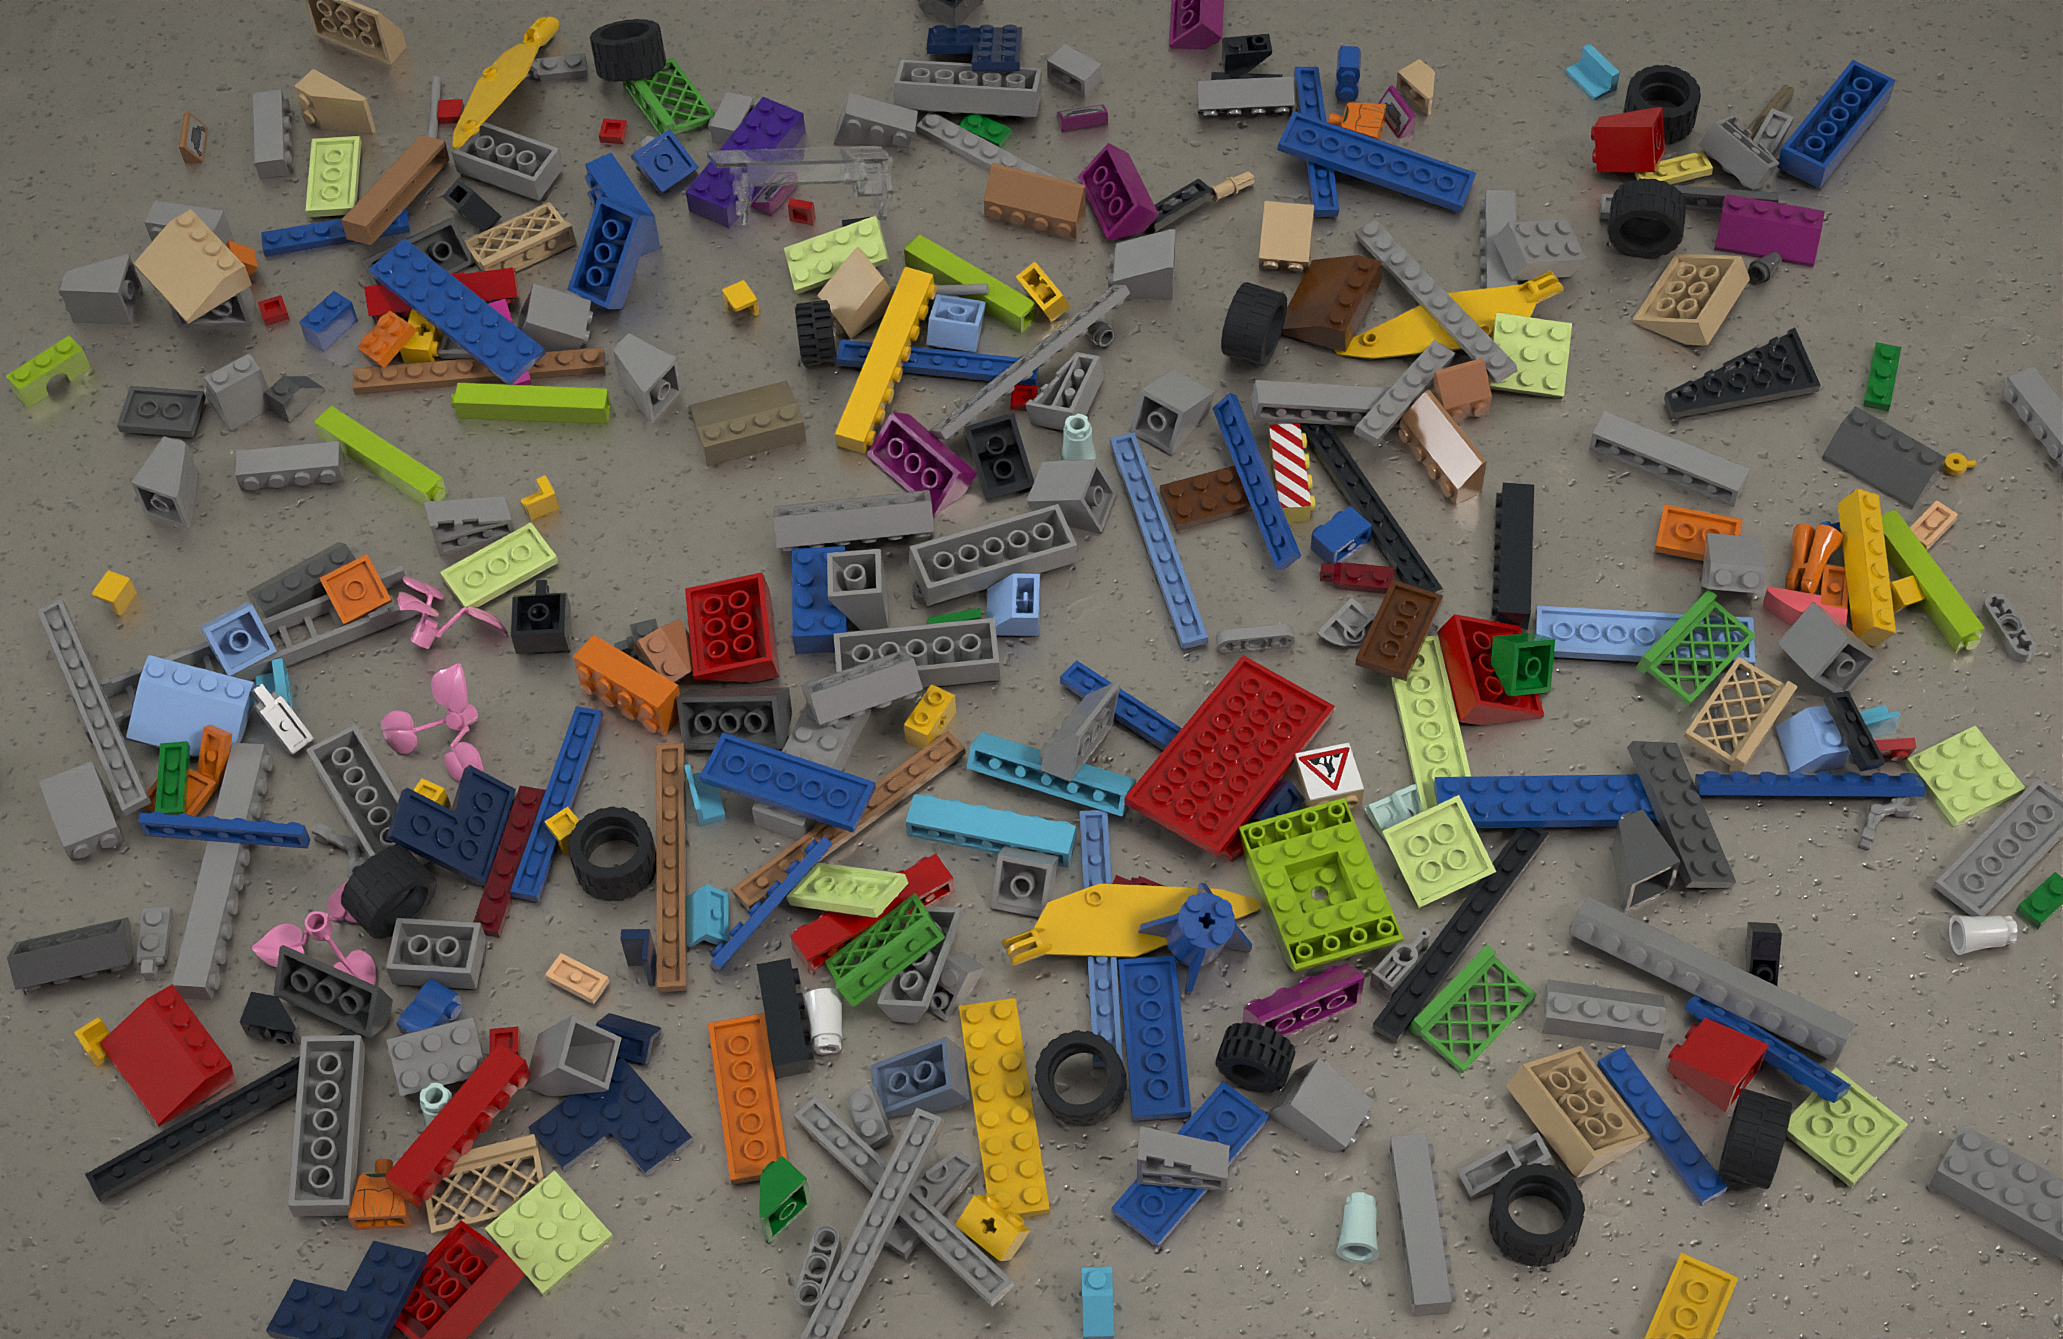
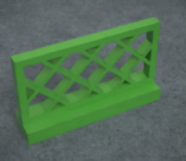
M674 58L667 59L666 66L663 68L671 67L674 71L673 74L662 72L661 70L651 75L654 76L652 80L642 78L622 83L659 135L669 129L675 135L707 125L710 119L715 116L714 111ZM658 78L669 80V83L667 85L656 81ZM674 82L684 84L685 87L682 89L672 85ZM653 88L664 91L663 95L653 93ZM669 92L680 95V98H671L668 97ZM685 97L695 99L696 102L694 104L683 100ZM663 104H671L674 105L675 108L674 110L664 108ZM680 107L690 109L691 112L690 114L679 112L678 110ZM697 111L705 113L707 116L699 117L694 114ZM674 118L686 120V122L676 125Z
M1710 589L1643 655L1636 666V669L1643 675L1648 671L1688 706L1756 636L1755 633L1715 601L1717 595ZM1714 611L1722 618L1723 624H1710L1709 614ZM1694 630H1705L1706 641H1693L1692 632ZM1711 631H1724L1725 642L1712 641ZM1729 631H1738L1745 639L1742 642H1731ZM1689 647L1690 658H1677L1676 648ZM1694 647H1707L1709 658H1696ZM1713 648H1726L1727 658L1715 659ZM1660 664H1672L1674 675H1665L1657 667ZM1678 664H1691L1692 675H1679ZM1697 664L1710 665L1711 675H1698ZM1680 681L1693 682L1695 691L1689 695L1681 688Z
M914 893L832 955L825 963L836 982L834 984L854 1007L942 941L945 936L935 924L921 899ZM915 906L912 914H907V912ZM902 923H907L904 930H899ZM892 924L889 931L883 932L885 928ZM879 940H884L882 947H876ZM869 942L866 949H861L865 943ZM862 957L859 964L853 965L856 958ZM844 959H846V961H845V963H844L843 966H837V967H835V966L838 965L840 962H842Z
M1488 944L1426 1006L1408 1028V1031L1415 1037L1420 1035L1461 1074L1537 996L1531 988L1494 956L1496 951ZM1492 966L1502 974V983H1488L1487 971ZM1471 988H1483L1484 1002H1470L1469 990ZM1488 989H1503L1504 1002H1489ZM1508 989H1518L1526 998L1522 1002H1509ZM1452 1007H1465L1466 1021H1451L1450 1009ZM1470 1007L1485 1008L1486 1021H1471ZM1490 1008H1505L1506 1019L1504 1021H1491ZM1510 1008H1516L1512 1013H1510ZM1434 1026H1446L1447 1040H1437L1429 1031ZM1451 1026L1466 1027L1467 1040H1452ZM1472 1027H1486L1487 1039L1473 1040ZM1453 1046H1468L1469 1058L1464 1063L1454 1055ZM1473 1046H1479V1047L1474 1051Z

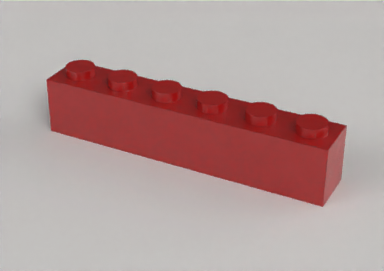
M514 267L452 275L487 304L489 301L506 299L507 304L514 303V298L520 297L516 269ZM384 285L364 287L368 316H375L376 321H378L389 310L393 313H400L401 317L410 316L412 308Z
M937 854L921 858L914 866L907 870L896 872L905 874L908 884L877 918L827 911L817 920L808 925H801L794 933L790 934L792 948L808 972L811 973L824 966L827 959L914 893L918 895L924 906L928 907L955 892L954 878ZM913 908L910 909V910L907 912V914H911L912 911H913ZM892 924L885 928L884 931L891 928Z
M498 1044L385 1175L390 1191L417 1208L424 1200H428L433 1195L435 1187L439 1182L450 1175L455 1163L461 1156L466 1155L471 1150L473 1142L477 1137L488 1130L493 1118L499 1111L504 1110L508 1106L515 1092L526 1085L531 1075L526 1060Z

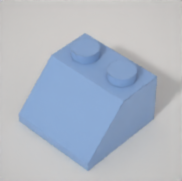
M937 294L929 317L926 345H932L940 349L950 348L961 352L976 353L986 302Z
M249 602L199 626L212 652L228 676L277 652L253 605Z
M1826 705L1806 708L1775 727L1789 772L1804 774L1844 768L1850 751L1842 739Z

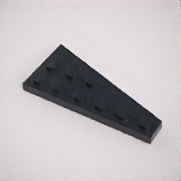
M1794 327L1788 330L1786 335L1780 338L1776 336L1770 339L1768 344L1760 348L1755 347L1723 363V367L1715 371L1711 369L1704 373L1703 377L1695 381L1690 380L1666 392L1664 401L1671 418L1675 419L1819 392L1821 385Z

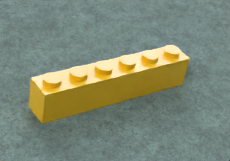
M1857 488L1838 503L1840 529L1844 537L1842 546L1852 631L1865 644L1876 647L1894 635L1896 627L1879 495Z

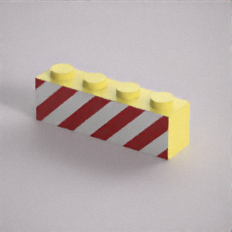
M1300 423L1269 425L1268 443L1273 483L1288 523L1310 521L1311 511H1315V497L1309 494V490H1312V475L1306 472V469L1310 467L1309 454H1304L1303 450L1307 448L1306 433H1301Z

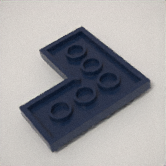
M1009 24L1003 27L982 25L970 28L968 25H959L956 28H947L944 25H936L933 28H929L927 54H973L972 71H1020L1022 27Z
M471 765L464 768L451 810L407 787L401 792L386 839L482 887L487 883L516 789Z
M623 1057L615 1062L607 1091L570 1095L528 1127L530 1133L535 1135L537 1141L563 1172H566L612 1137L641 1172L648 1177L694 1142L688 1131Z
M373 1241L346 1291L294 1279L266 1331L270 1337L278 1339H387L429 1258L425 1252Z

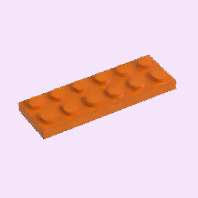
M765 1013L708 1023L731 1185L760 1180V1175L765 1166L771 1161H776L781 1156L788 1161Z

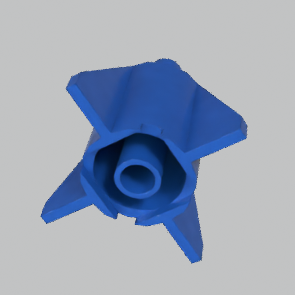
M1206 883L1198 885L1197 895L1190 896L1177 914L1143 923L1139 926L1138 933L1167 938L1169 951H1172L1177 961L1188 966L1185 994L1188 995L1193 991L1200 967L1213 961L1223 948L1244 952L1252 950V943L1235 923V915L1232 911L1231 903L1214 895Z

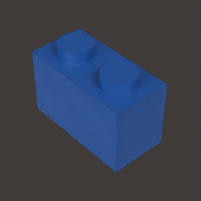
M333 291L299 323L305 340L324 352L349 330L358 319L352 302Z
M1349 506L1344 511L1337 512L1326 524L1319 525L1314 529L1311 535V550L1326 564L1341 562L1371 540L1372 524L1354 508Z

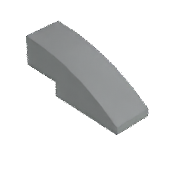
M1537 1132L1513 1146L1508 1143L1457 1172L1470 1197L1475 1198L1494 1192L1502 1177H1505L1512 1169H1516L1524 1164L1530 1165L1533 1163L1553 1166L1556 1162L1542 1137Z

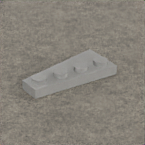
M955 1149L925 1172L926 1175L917 1181L913 1188L943 1215L979 1172V1164ZM897 1218L884 1245L906 1259L921 1242V1239Z

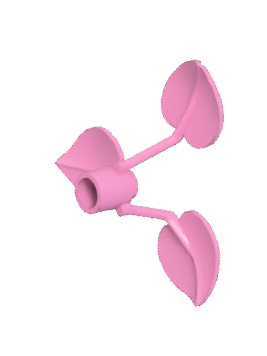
M403 576L402 580L406 585L425 593L427 596L425 604L407 593L400 592L398 595V604L401 611L414 610L423 613L410 638L413 643L429 649L435 636L441 638L443 632L464 614L472 615L497 626L507 636L508 632L498 618L489 612L472 606L462 608L443 627L438 629L439 623L428 618V615L439 616V612L431 607L433 596L443 600L444 594L428 583Z
M457 663L437 672L431 681V690L435 700L441 705H446V710L449 711L446 718L413 728V720L410 714L402 710H395L384 716L381 721V730L390 747L400 754H408L414 751L417 746L416 732L447 723L448 727L453 730H461L451 743L452 751L447 753L444 758L449 775L456 782L460 783L464 768L471 765L483 771V764L478 751L472 744L467 742L459 743L464 734L470 731L468 726L477 722L478 712L473 705L468 703L464 672L461 663Z
M347 882L330 896L327 902L328 913L314 911L306 917V928L303 929V932L294 924H281L271 929L260 941L252 946L255 954L263 962L277 968L279 949L282 945L305 954L302 946L308 944L311 935L316 941L326 940L341 960V962L336 963L332 967L375 985L377 978L376 966L369 954L361 950H354L345 958L330 937L333 932L330 922L341 924L346 920L351 924L358 923L341 905V894Z

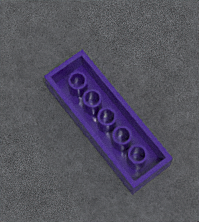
M762 97L686 190L689 212L730 229L805 135L804 114Z

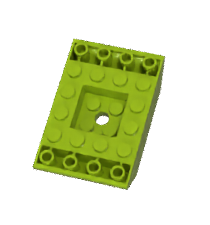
M1345 797L1239 827L1248 871L1284 962L1294 972L1404 941V937ZM1316 891H1321L1327 897L1319 901L1315 900L1311 895Z

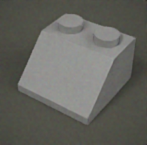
M1004 846L997 857L990 908L1040 917L1047 902L1051 900L1059 856Z

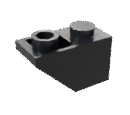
M1269 34L1222 38V63L1225 73H1248L1272 55Z
M459 179L442 196L452 208L482 232L491 229L502 217Z
M1748 922L1745 947L1746 972L1776 986L1778 985L1782 932L1777 923Z
M251 992L239 1021L245 1034L255 1040L265 1038L274 1040L281 1045H289L290 1043L300 1045L301 1037L279 997Z

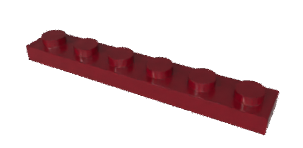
M519 786L473 921L481 923L486 936L497 938L501 936L514 898L511 896L510 890L544 798L545 789Z

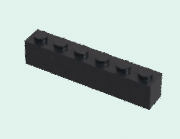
M1503 482L1501 493L1496 492L1495 508H1500V514H1495L1494 529L1499 530V535L1494 537V551H1498V557L1494 556L1493 572H1498V576L1493 578L1492 594H1497V600H1492L1491 616H1496V622L1517 625L1521 629H1528L1531 616L1534 485Z

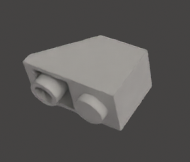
M963 952L947 957L928 1009L944 1021L948 1020L973 991L984 966Z

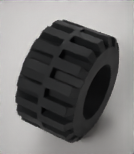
M827 300L797 303L795 316L801 362L804 366L835 363L836 349L830 304Z
M1234 1023L1232 1026L1227 1027L1215 1065L1225 1078L1241 1087L1259 1092H1274V1090L1279 1091L1285 1086L1296 1051L1290 1040L1278 1031L1256 1023Z

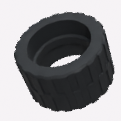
M632 19L613 22L599 27L590 36L596 73L601 79L613 82L634 81L654 75L666 66L660 25L652 20Z
M1653 65L1643 68V70L1635 73L1634 77L1629 81L1623 113L1656 108L1647 103V101L1662 100L1677 106L1676 108L1663 109L1665 144L1675 143L1678 140L1684 139L1694 128L1701 98L1700 86L1694 77L1678 67Z
M1643 178L1621 185L1614 192L1611 200L1607 230L1610 242L1617 249H1620L1621 252L1634 257L1656 258L1674 251L1681 244L1684 233L1686 199L1683 197L1682 192L1675 186L1668 184V182L1657 179ZM1636 217H1652L1658 220H1642Z
M1249 282L1243 283L1236 291L1225 318L1221 337L1222 353L1261 367L1266 365L1277 347L1284 327L1288 304L1286 294Z
M615 806L600 808L585 815L575 825L574 830L571 831L568 849L576 879L579 885L583 887V890L590 893L593 897L604 899L605 901L624 900L643 891L649 882L653 880L654 873L657 871L652 833L645 819L641 818L635 811ZM610 841H628L638 847L631 859L616 867H599L588 861L591 854L599 846Z
M402 846L388 847L367 859L351 875L341 894V905L374 939H385L393 936L397 918L417 919L424 912L435 895L437 888L436 879L409 850Z
M1080 1030L1060 1034L1056 1039H1052L1045 1049L1043 1048L1039 1060L1036 1062L1035 1082L1038 1093L1051 1113L1067 1124L1082 1127L1083 1125H1096V1123L1108 1119L1111 1114L1118 1110L1120 1103L1123 1102L1124 1093L1127 1090L1125 1068L1114 1046L1100 1035ZM1089 1053L1096 1055L1105 1063L1108 1070V1084L1103 1093L1095 1100L1085 1104H1071L1064 1101L1058 1095L1054 1086V1075L1059 1065L1065 1059L1075 1054Z
M1748 1089L1741 1090L1718 1170L1720 1176L1766 1190L1770 1188L1789 1126L1792 1111L1791 1102Z
M1533 1163L1530 1165L1524 1164L1510 1170L1499 1181L1489 1213L1490 1233H1492L1493 1241L1505 1255L1527 1266H1547V1264H1554L1560 1261L1561 1258L1566 1257L1570 1253L1572 1247L1577 1242L1584 1219L1585 1203H1583V1195L1581 1190L1578 1189L1576 1182L1568 1177L1567 1173L1554 1168V1166ZM1524 1196L1542 1197L1558 1207L1565 1223L1559 1230L1549 1234L1531 1233L1522 1229L1514 1222L1509 1214L1508 1207L1514 1200Z

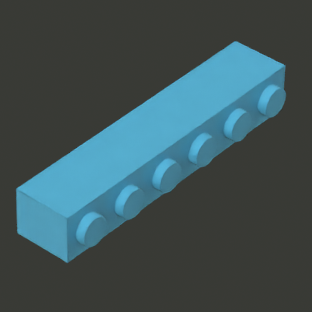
M981 732L971 743L967 769L1119 816H1123L1129 808L1124 803V799L1136 784V779L1084 764L1070 782L1040 770L1042 759L1039 758L1041 751L1039 749Z
M929 794L913 795L906 818L907 836L999 854L1004 846L1059 856L1057 866L1069 868L1076 843V825H1071L1066 821H1050L1036 815L1025 816L1010 810L999 811L984 805L974 806L964 804L958 800H943Z

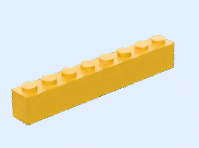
M904 267L836 429L835 438L838 447L866 454L869 446H872L877 435L876 428L878 424L882 425L885 418V406L887 403L890 404L893 399L895 382L899 383L903 373L902 365L904 361L907 362L910 358L912 341H916L919 336V324L921 320H925L927 317L929 300H933L936 295L937 285H934L933 274Z

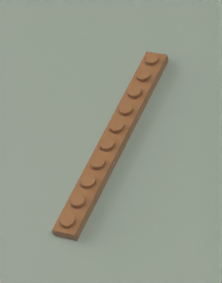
M604 347L546 352L528 370L530 379L605 373ZM475 358L388 365L385 368L382 366L353 368L354 394L457 386V383L481 384L504 382Z
M946 731L875 783L876 789L854 833L825 823L819 824L732 888L733 895L748 911L758 901L761 903L765 902L769 897L766 893L777 880L782 883L786 879L788 874L785 871L795 860L801 862L807 854L804 853V850L814 839L819 842L825 836L832 843L830 849L819 860L821 861L965 755V747L949 731Z
M684 743L656 745L658 993L687 991Z

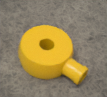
M1960 453L1948 454L1943 465L1944 472L1954 477L1964 474L1967 468H1976V460H1967Z

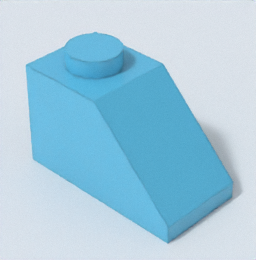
M1082 1267L1083 1339L1114 1338L1112 1267Z

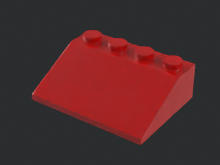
M762 572L685 588L694 679L758 682L780 677L770 589Z
M1454 614L1437 631L1459 722L1483 726L1542 719L1545 716L1539 693L1508 696L1491 665L1493 636L1522 634L1520 626Z
M173 984L147 998L99 1043L158 1127L236 1082L232 1064Z
M460 1220L427 1255L429 1260L394 1327L407 1339H466L504 1297L517 1286L526 1274L507 1253Z

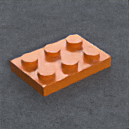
M1664 504L1654 552L1704 561L1706 533L1740 536L1743 519Z

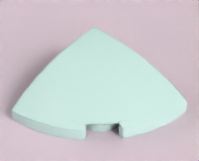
M1417 783L1396 791L1392 795L1371 803L1364 808L1372 824L1385 841L1386 839L1382 833L1383 830L1422 812Z

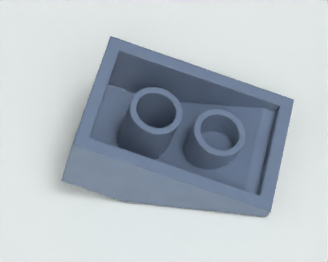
M947 1037L871 1065L873 1086L876 1088L886 1117L912 1115L916 1108L927 1112L945 1111L969 1102L964 1051Z

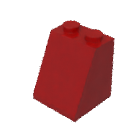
M1663 107L1599 117L1596 124L1591 128V140L1595 141L1592 160L1593 163H1596L1597 172H1655L1665 154Z
M1704 1018L1698 1026L1693 1024L1684 1037L1687 1040L1682 1046L1676 1044L1668 1055L1670 1063L1667 1071L1726 1112L1739 1097L1741 1090L1745 1089L1760 1071L1769 1045Z

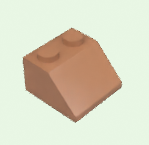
M1483 358L1437 370L1434 373L1432 394L1456 423L1475 416L1480 417L1490 412L1492 394Z
M680 619L639 639L634 646L647 667L676 684L693 674L690 637Z

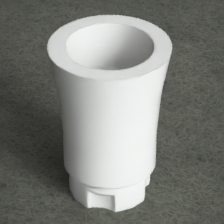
M1953 915L1949 922L1950 942L1954 952L1958 955L1981 949L2003 947L2006 944H2014L2017 941L2018 928L2012 916Z
M820 988L809 991L804 995L810 1025L811 1042H813V1050H815L816 1054H835L841 1050L844 996L838 989Z

